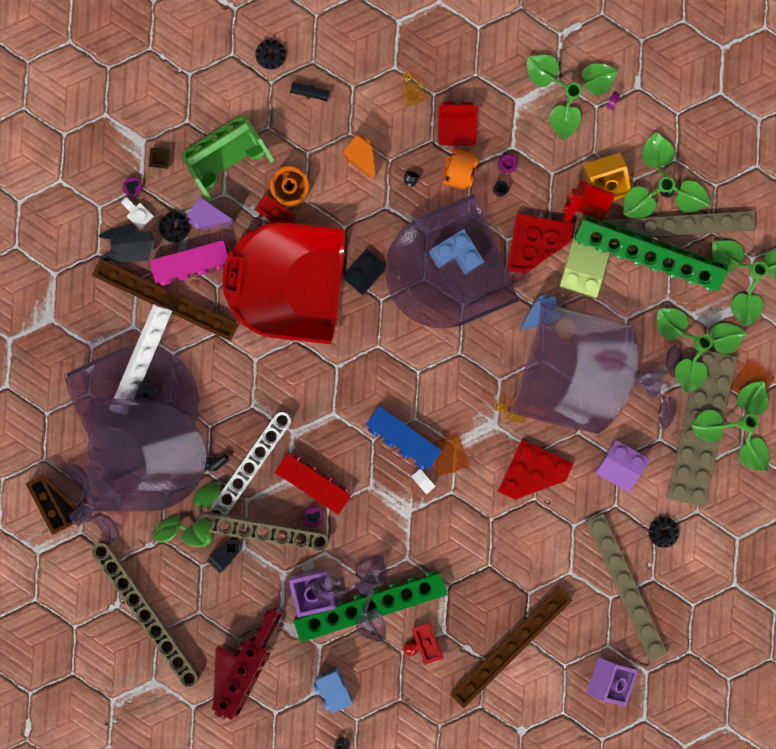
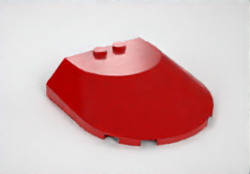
M270 223L245 234L238 240L239 242L233 250L230 251L224 265L222 277L224 297L235 318L252 332L265 337L332 345L337 324L344 263L345 230L293 223Z

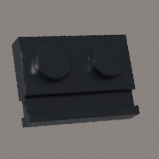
M366 249L342 278L363 296L388 266Z

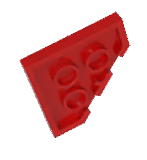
M516 214L506 271L526 274L568 245L571 240L573 224Z
M521 439L497 492L516 500L565 482L574 463Z

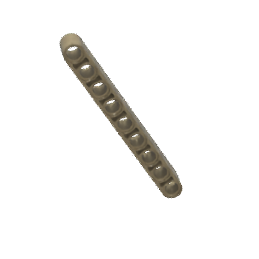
M106 542L96 544L92 549V554L181 684L185 687L194 686L199 679V673L112 547ZM99 546L106 548L107 553L105 556L98 554L97 549ZM110 562L117 564L118 569L116 572L109 570L108 565ZM121 578L128 580L129 585L127 588L120 586L119 580ZM131 594H137L139 596V603L135 604L131 602ZM144 609L148 610L151 614L150 619H144L141 616V611ZM154 625L161 627L162 632L160 635H155L152 632ZM165 641L171 642L173 645L172 650H165L163 643ZM174 658H182L184 661L183 666H176ZM192 673L195 680L187 682L185 674Z

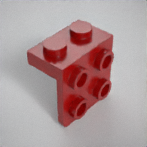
M445 101L443 105L439 104L438 144L440 146L476 145L478 105H474V102H462V105H454L452 101Z
M580 180L576 189L573 188L569 195L570 201L565 202L562 210L565 212L563 220L570 223L576 211L603 220L615 198V194Z

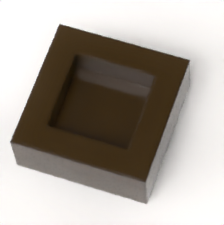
M150 148L148 167L168 169L170 150Z

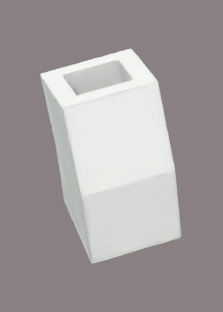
M421 469L411 476L426 494L436 487Z

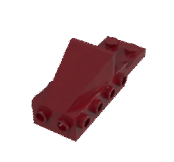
M275 607L271 608L270 611L267 610L262 619L265 621L261 628L258 627L254 638L242 641L238 651L226 644L217 646L215 652L213 706L211 708L215 711L214 714L222 719L227 717L230 720L239 716L273 650L267 643L284 612L283 609Z

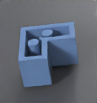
M464 229L429 251L438 269L455 259L464 275L484 263V260Z
M338 667L316 676L314 688L318 696L322 695V701L326 710L330 709L333 714L353 704L351 695Z

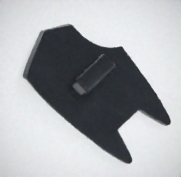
M131 224L100 234L99 237L110 239L111 252L101 256V259L114 262H141L149 260L155 239L151 231H137Z

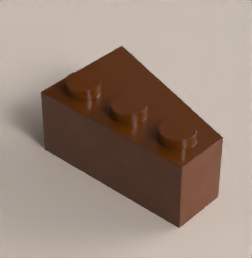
M44 475L26 483L52 536L87 518Z

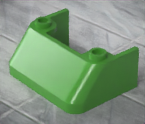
M246 116L236 117L187 148L181 155L188 170L209 202L212 199L207 191L212 190L218 182L216 175L246 156H249L252 160H259L265 154L271 163L274 161Z

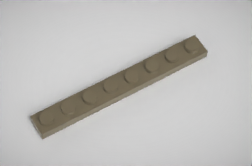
M754 211L603 220L648 237L755 231Z
M602 513L585 521L649 661L667 654L604 514Z

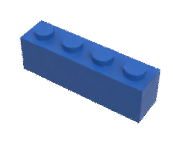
M380 406L366 424L369 427L367 431L376 437L378 434L384 437L383 442L391 448L394 445L400 449L399 454L406 459L411 457L416 460L414 464L422 470L425 468L429 470L442 452V450Z

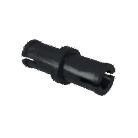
M292 81L290 89L291 94L325 102L328 100L330 91L313 87L312 84L308 86Z

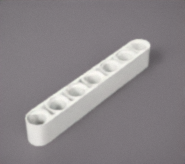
M279 412L274 416L208 512L219 510L221 514L228 515L289 428L291 417L288 413ZM280 415H284L288 419L285 426H280L277 422ZM269 431H274L277 435L274 442H270L266 438V434ZM257 447L265 449L266 454L264 457L260 458L255 454ZM247 462H251L255 467L252 473H247L244 469ZM236 478L243 480L244 485L241 489H237L233 485ZM224 494L232 496L231 504L227 505L223 502L222 497Z

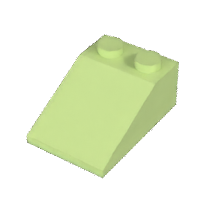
M574 234L558 288L596 299L603 280L609 252L602 253L597 251L595 247L578 244L575 241Z

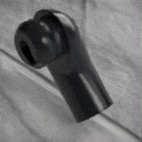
M223 453L218 458L207 457L202 459L200 466L202 469L217 471L230 459L228 455Z

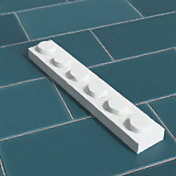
M153 304L109 408L111 412L127 416L138 387L144 379L172 313L170 309Z

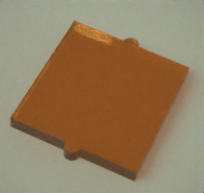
M748 360L731 385V389L739 393L742 388L751 383L765 382L767 391L775 378L765 372L763 367L759 368Z
M459 435L447 439L442 438L441 441L432 443L442 450L435 460L439 476L451 472L456 473L457 470L469 467Z

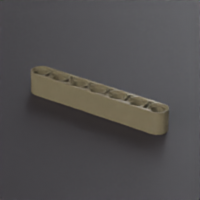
M207 511L199 513L196 521L204 517L211 519L209 533L316 551L325 550L329 544L327 536L319 530ZM227 520L230 522L228 528H220L222 521ZM241 524L249 525L246 532L239 531ZM261 527L267 528L265 535H258V530ZM280 530H285L286 536L282 539L277 538V533ZM298 534H305V538L303 541H296V536ZM321 536L324 538L322 544H314L317 537Z

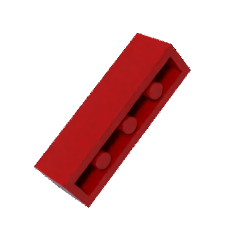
M292 452L290 455L287 453L274 473L339 515L351 497V494H349L350 489L342 484L337 486L333 483L334 479L325 473L323 476L317 473L318 468L310 463L305 465L301 462L302 458Z

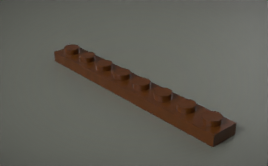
M99 259L92 274L93 277L150 304L168 308L172 311V314L229 341L232 340L239 325L102 259Z
M558 586L450 695L464 709L573 600Z

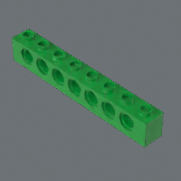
M586 214L582 215L575 232V241L582 246L589 245L595 247L599 252L612 253L616 258L629 259L632 263L639 266L642 264L646 265L655 272L663 271L672 278L680 277L689 284L702 285L709 291H720L728 272L727 264ZM594 232H598L601 234V236L598 238H594L591 236V234ZM611 239L619 240L617 244H611L609 241ZM630 245L637 246V249L631 251L628 249V247ZM650 251L655 253L652 257H648L645 254ZM672 258L673 261L671 263H665L664 259ZM685 264L691 265V268L687 270L681 267ZM708 271L709 274L706 276L700 275V272Z
M432 570L424 573L425 577L418 579L417 576L406 579L407 583L399 584V582L389 584L388 589L382 591L381 588L369 591L370 594L366 596L362 594L352 596V600L344 602V600L334 602L335 609L297 617L293 621L300 643L447 596L441 574ZM421 583H428L430 590L426 593L421 592L419 589ZM408 588L412 591V595L410 598H403L401 591ZM385 595H392L394 601L391 604H385L383 602ZM372 600L376 605L375 608L367 610L364 606L366 601ZM353 606L357 609V614L349 616L346 613V609ZM331 612L337 613L339 616L338 621L331 622L328 619V614ZM312 618L319 619L321 625L318 628L311 627L310 620Z

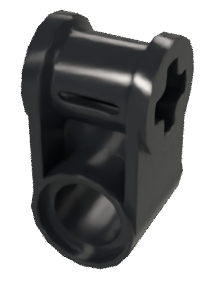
M237 538L228 539L206 561L221 574L241 551L242 544ZM235 543V550L230 551L229 544Z

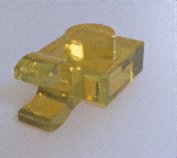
M410 71L403 73L402 76L406 87L401 88L406 107L425 102L420 83L413 84Z
M510 400L509 406L495 403L494 410L507 413L505 418L507 420L525 424L529 405Z

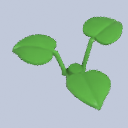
M543 54L529 56L527 59V72L534 84L540 87H547L551 80L565 87L564 93L569 98L566 107L558 105L549 114L550 126L562 140L571 136L581 121L579 109L569 107L573 98L580 96L581 89L585 85L588 92L593 95L605 94L611 88L617 75V71L608 65L591 64L582 71V78L585 82L580 85L577 83L566 84L554 77L559 72V65L554 57Z
M654 133L643 147L642 158L646 166H657L662 178L657 183L658 188L650 194L644 187L630 189L624 199V216L644 218L652 214L656 208V201L652 196L660 191L670 192L674 190L679 193L675 199L676 205L681 211L686 213H693L709 207L710 200L708 194L699 183L691 180L684 181L679 190L675 187L674 180L671 177H666L661 165L665 166L671 163L674 158V149L669 141L659 133Z
M730 240L714 241L711 249L713 260L727 264L728 273L734 271L736 265L749 268V274L754 279L748 294H738L731 302L733 315L743 326L747 327L759 318L763 310L762 299L757 295L751 296L757 282L768 273V270L770 276L776 279V249L765 255L764 262L759 261L754 265L751 263L741 264L739 262L744 257L741 245Z
M660 308L656 316L658 331L665 339L674 341L678 338L679 334L683 337L694 339V348L698 353L693 358V361L684 359L675 368L676 380L686 393L698 389L706 379L707 369L705 364L696 362L703 351L710 349L714 343V348L718 353L731 354L736 351L746 335L744 330L735 325L720 323L710 330L711 337L708 335L698 337L682 332L688 326V319L681 310Z
M754 382L742 388L738 393L737 405L741 409L746 410V415L742 416L738 422L722 424V417L715 410H705L696 417L691 427L700 439L707 442L720 440L723 437L722 428L739 426L741 430L749 431L746 438L747 444L739 449V459L745 467L765 472L769 466L768 448L762 439L753 438L750 441V438L759 423L755 415H760L766 411L768 396L765 382Z
M221 482L209 483L197 490L193 497V503L199 505V513L203 512V506L209 507L216 501L222 487ZM169 516L157 525L153 533V539L156 541L167 542L176 536L178 529H183L181 540L187 545L206 547L214 539V535L209 533L210 522L205 517L187 528L179 524L181 521L179 516Z

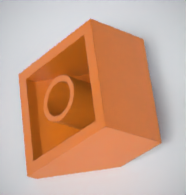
M356 135L343 151V158L374 181L376 177L371 141L363 135L361 137Z

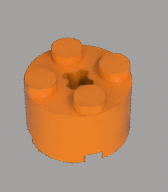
M451 147L450 152L453 153L451 156H447L442 175L446 180L442 181V185L465 190L472 186L474 176L471 173L472 169L477 166L478 157L473 152Z
M288 166L279 169L270 182L273 197L283 206H298L309 195L310 186L308 179L301 170L295 167ZM289 182H291L292 185H295V187L292 188V191L285 189V187L288 186Z

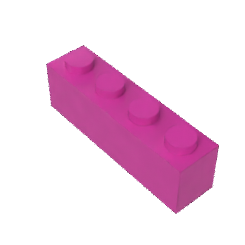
M222 240L150 260V265L155 283L165 286L172 284V280L179 278V281L190 279L192 274L197 273L198 276L208 274L210 269L216 268V271L223 270L229 254L225 241Z

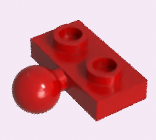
M431 622L412 628L416 643L408 641L404 644L403 651L407 656H414L419 650L424 665L444 658Z

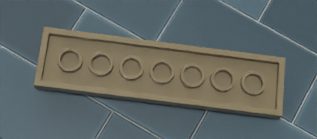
M706 350L702 352L696 361L705 364L707 376L698 389L689 393L667 499L702 507L706 505L719 440L715 442L704 441L694 433L691 426L696 417L705 410H715L722 417L723 424L737 357Z

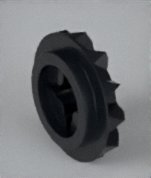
M268 39L263 40L257 46L255 56L261 67L274 70L284 63L286 51L279 41ZM267 47L271 51H276V53H274L275 61H273L270 57H265V55H267Z
M171 212L165 214L160 220L159 230L165 240L177 243L188 236L190 224L183 214ZM177 221V226L182 231L175 230L171 234V228L169 227V225H167V223L174 224Z
M660 517L654 520L648 532L651 542L661 548L671 547L677 542L680 535L678 525L674 520L667 517ZM669 526L667 533L671 537L663 536L660 538L661 532L657 528L665 529Z

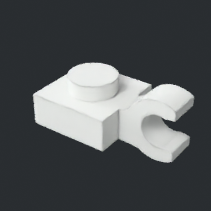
M127 197L121 201L130 211L127 217L140 230L154 217L141 203L135 206Z

